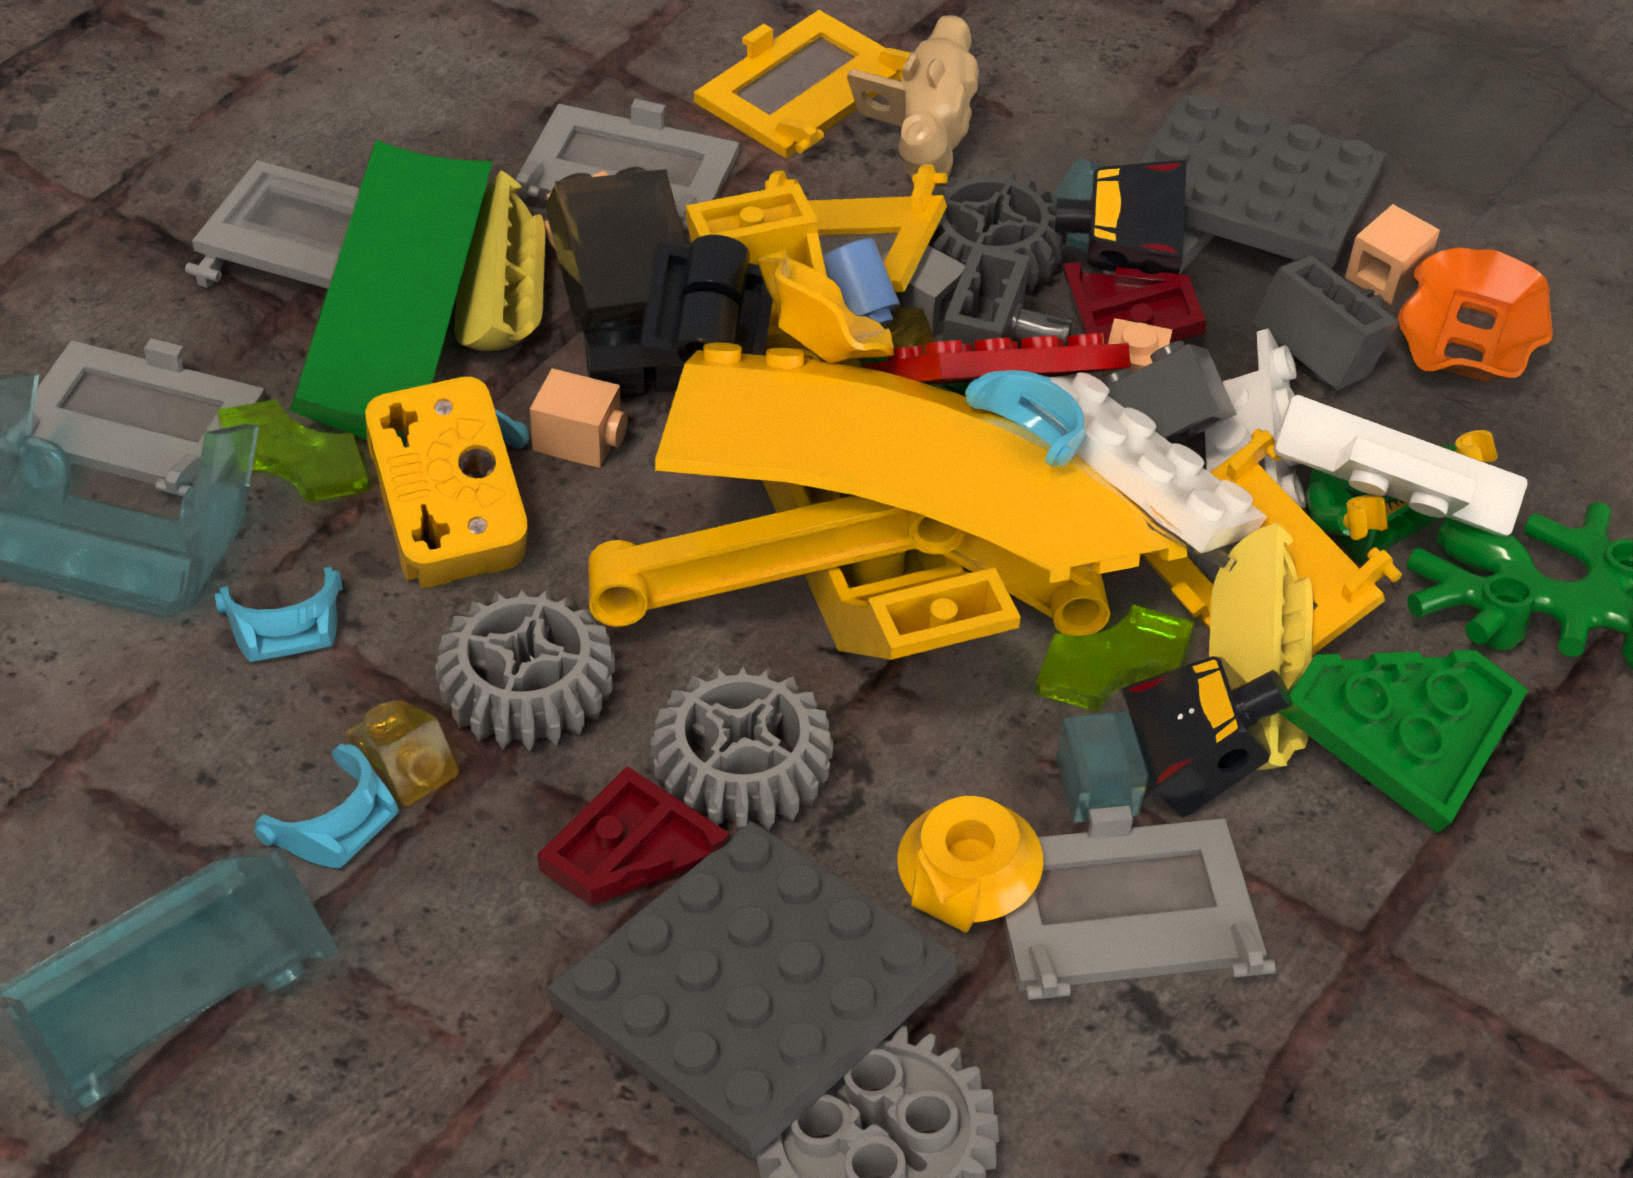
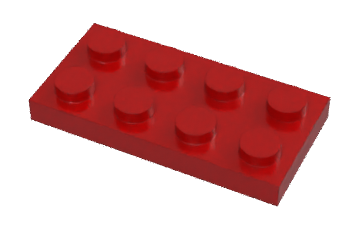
M1103 333L1067 336V346H1064L1063 339H1058L1057 335L1022 338L1021 349H1018V341H1011V338L973 341L974 351H972L971 344H963L962 340L925 343V355L924 346L894 348V355L888 356L887 361L863 364V368L887 372L929 385L970 383L974 379L994 371L1019 370L1033 372L1044 377H1058L1079 372L1090 373L1131 367L1129 343L1104 344Z

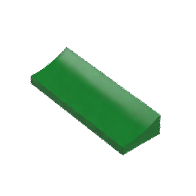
M378 140L375 141L365 167L289 408L290 412L367 439L365 410L373 398L386 393L432 384L493 161L435 157L398 148ZM396 431L397 437H401L403 446H405L407 439L403 435V431Z

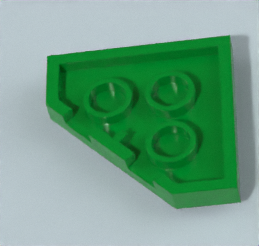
M1477 650L1452 651L1447 657H1421L1420 652L1373 653L1368 659L1341 660L1339 654H1316L1303 667L1288 690L1292 706L1279 713L1432 830L1439 833L1453 821L1529 689Z

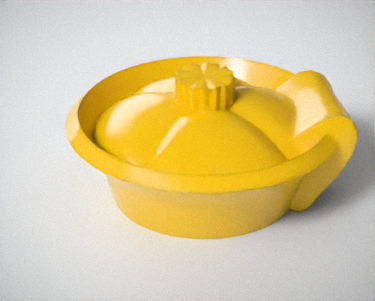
M979 796L952 798L920 815L906 830L900 842L897 855L900 879L912 897L911 907L921 910L959 929L963 933H967L974 922H983L1002 917L1026 902L1037 888L1044 865L1040 841L1026 820L1011 809L993 800Z

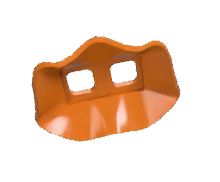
M1454 247L1437 252L1420 262L1414 270V279L1419 287L1400 308L1397 319L1400 330L1405 335L1409 344L1413 360L1420 369L1424 371L1445 370L1482 382H1486L1495 376L1502 378H1516L1520 376L1527 366L1531 353L1537 347L1546 345L1553 339L1550 312L1551 290L1546 278L1532 266L1502 252L1490 249L1475 250ZM1461 308H1470L1488 313L1495 318L1494 326L1491 329H1482L1464 324L1457 319L1458 311ZM1456 343L1479 350L1483 354L1482 362L1464 358H1452L1445 356L1444 351L1448 344Z

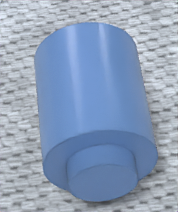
M874 238L861 239L846 244L823 256L827 277L833 280L841 289L845 305L853 314L868 317L879 322L882 326L893 321L890 312L898 308L900 303Z

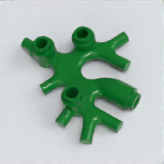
M1594 502L1587 507L1583 527L1579 528L1567 527L1541 514L1533 513L1525 525L1524 534L1573 557L1586 568L1587 574L1580 580L1559 581L1539 572L1528 551L1512 534L1505 537L1494 535L1446 517L1437 535V544L1444 548L1445 555L1474 570L1493 576L1475 575L1417 547L1408 558L1407 570L1437 585L1410 594L1407 598L1408 608L1416 618L1457 606L1475 608L1478 610V614L1466 624L1465 633L1472 642L1486 644L1488 647L1496 650H1510L1526 638L1532 613H1542L1551 616L1559 622L1561 633L1558 649L1562 654L1569 657H1577L1584 652L1590 629L1604 628L1624 634L1621 650L1626 658L1627 665L1633 669V539H1619L1613 542L1610 540L1608 528L1611 509L1602 502Z

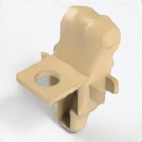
M954 15L942 16L929 38L922 41L915 52H911L902 68L903 77L900 82L856 69H851L847 75L854 101L861 115L902 127L898 150L901 157L905 160V171L911 178L913 174L918 173V169L922 164H933L936 173H947L949 178L953 165L952 150L958 146L961 139L968 132L972 116L970 101L978 89L979 65L975 57L969 53L972 45L969 26L962 18ZM866 91L880 94L890 105H883L874 101L867 95Z

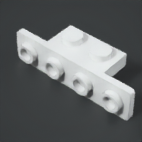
M1268 328L1256 332L1259 370L1223 381L1237 415L1205 430L1206 470L1208 472H1211L1240 449L1244 448L1252 440V432L1258 428L1262 431L1267 430L1276 442L1288 403L1295 396L1290 388L1289 381L1296 379L1297 373L1289 348L1286 345L1279 347ZM1269 455L1258 462L1301 509L1306 507L1304 489L1296 474L1295 467L1300 463L1284 457L1274 461Z
M1295 395L1290 399L1273 447L1276 455L1347 480L1351 487L1361 492L1378 496L1388 495L1409 503L1408 506L1421 514L1438 518L1448 517L1502 537L1512 533L1527 487V480L1522 476L1300 395Z

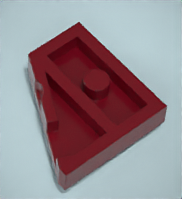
M1070 262L1063 264L1065 280L1083 333H1103L1104 344H1108L1114 318L1172 329L1170 343L1206 333V320L1189 275L1168 272L1146 274L1139 269L1116 267L1115 275L1083 272L1082 263Z
M627 766L537 854L538 870L590 906H594L695 867L709 854L723 848L730 841V833Z

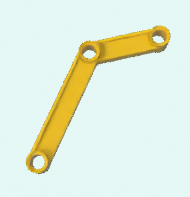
M855 495L640 545L623 540L607 541L598 545L591 552L588 559L590 613L597 621L614 627L628 626L637 622L645 615L646 610L913 549H918L923 553L932 555L942 554L972 572L995 567L1009 594L1051 617L1055 628L1064 635L1070 637L1093 635L1104 628L1110 617L1102 575L1091 571V563L1071 567L1070 580L1049 584V570L988 540L924 515Z

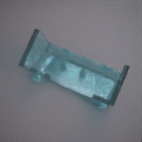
M30 372L0 375V578L157 617H171L191 609L198 602L243 524L259 426L243 424L205 432L197 484L193 485L185 493L177 521L69 495L72 468L67 453L61 446L51 440L31 436L39 375Z
M281 847L235 851L209 863L0 985V1036L48 1106L70 1117L95 1103L112 1090L107 1079L118 1070L117 1063L238 989L253 987L262 983L267 992L274 991L290 983L305 972L306 969L301 962L305 958L327 959L338 952V949Z

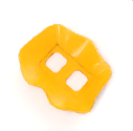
M786 249L756 259L766 289L776 306L779 319L778 327L829 364L853 358H878L894 355L890 328L884 329L879 322L865 316L853 314L845 305L841 289L833 280L807 265L787 258Z

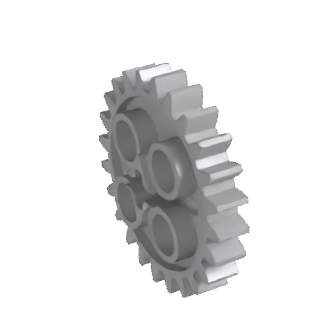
M900 1026L891 1041L883 1040L756 1156L759 1177L986 1178V1170L996 1169V1143L999 1142L998 1115H994L993 1093L991 1089H981L980 1069L977 1066L962 1070L961 1051L957 1047L937 1056L935 1035L930 1033L914 1046L909 1044L907 1027ZM873 1089H882L877 1091H868ZM927 1130H935V1131H938V1132L929 1133V1134H928V1133H920V1132H922V1131H927ZM821 1135H831V1136H829V1137H825V1138H821V1139H820V1138H815V1137L821 1136Z

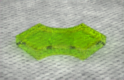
M278 399L217 409L218 425L231 468L235 470H262L276 474L292 483L298 489L305 502L368 491V477L353 433H324L304 427L286 414Z
M1132 605L1126 617L1106 631L1085 636H1069L1054 633L1037 678L1035 694L1098 712L1106 699L1118 689L1180 668L1189 644L1194 622Z

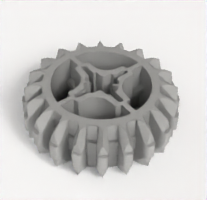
M521 587L516 597L505 599L495 591L491 605L486 606L472 601L470 611L468 612L469 617L453 616V623L450 627L451 633L441 635L440 655L437 656L438 662L435 664L437 682L440 683V697L442 703L445 704L446 710H452V716L456 720L458 728L471 726V731L478 742L495 734L496 741L502 750L515 739L522 740L530 752L536 741L535 739L546 737L557 747L558 741L561 738V731L566 730L580 736L582 727L585 725L584 719L599 718V712L602 710V701L609 700V695L613 689L612 673L615 672L614 653L611 652L610 637L606 633L605 626L597 625V620L590 613V609L578 610V605H576L573 596L555 602L549 588L539 597H529L524 588Z
M742 663L736 675L726 676L716 666L710 676V681L706 682L692 675L687 685V692L672 690L671 697L668 700V708L659 709V714L655 720L654 736L651 738V756L654 757V775L658 779V785L665 786L666 792L701 815L707 814L708 819L718 826L724 821L734 822L738 831L746 826L748 822L758 821L769 832L772 824L775 822V815L778 814L793 822L796 814L799 812V804L813 806L814 799L818 796V787H824L825 781L829 777V759L832 758L833 740L830 738L829 721L826 718V711L817 709V702L814 699L813 692L798 693V686L794 676L777 683L774 681L775 677L770 667L760 676L749 675ZM776 734H779L789 743L793 749L792 753L780 747V739L775 737ZM694 743L705 749V756L709 758L706 763L700 760L691 750Z

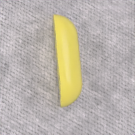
M502 170L486 186L456 295L455 338L459 344L478 351H499L520 343L539 326L543 313L544 221L541 214L532 217L526 205L516 194L522 186Z
M1274 523L1259 528L1243 538L1229 552L1219 568L1211 597L1209 657H1223L1246 682L1271 670H1275L1289 690L1303 667L1312 659L1313 593L1310 577L1298 578L1293 560L1285 547L1289 546L1294 540L1280 524ZM1280 713L1261 721L1271 755L1268 762L1256 770H1269L1286 766L1295 750L1306 747L1309 735Z

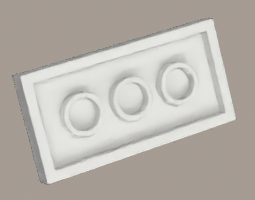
M1083 372L1049 377L1051 382L1072 395L1081 407L1084 416L1083 427L1087 432L1077 455L1109 483L1201 554L1241 541L1261 527L1267 516L1252 505L1253 498L1245 489L1227 480L1220 481L1203 468L1204 461L1196 452L1181 444H1171L1155 432L1156 424L1151 418L1136 409L1124 408L1109 397V388L1102 381ZM1031 402L1032 405H1034L1040 411L1045 413L1047 416H1049L1051 419H1053L1055 422H1057L1059 425L1065 428L1063 424L1060 423L1055 417H1053L1047 411L1042 409L1040 406Z

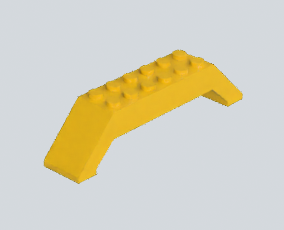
M799 183L686 205V221L691 243L696 238L704 235H724L734 238L748 248L750 252L749 263L758 265L756 259L786 249L787 258L807 265L827 276L818 236V219ZM773 301L764 356H766V351L771 348H793L804 351V359L825 361L778 327V313ZM858 358L834 362L862 368ZM762 480L776 513L852 496V494L793 483ZM913 549L804 574L838 651L892 660L1017 629L1020 625L1021 616L995 567L969 573L965 572L960 564L942 554L932 555L923 553L918 549Z

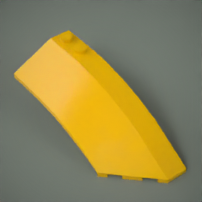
M709 343L704 345V351L697 350L684 364L655 458V471L787 482L852 494L915 512L988 540L1049 570V584L1070 580L1071 567L1091 563V571L1102 574L1139 567L1140 554L1142 553L1157 554L1159 558L1167 561L1187 557L1188 543L1109 483L1077 454L1065 466L1051 467L1045 462L1046 455L1051 448L1047 442L1033 432L999 414L988 410L972 408L967 404L965 396L883 371L839 363L829 364L823 360L804 359V351L793 348H771L766 351V356L742 354V347L731 343Z

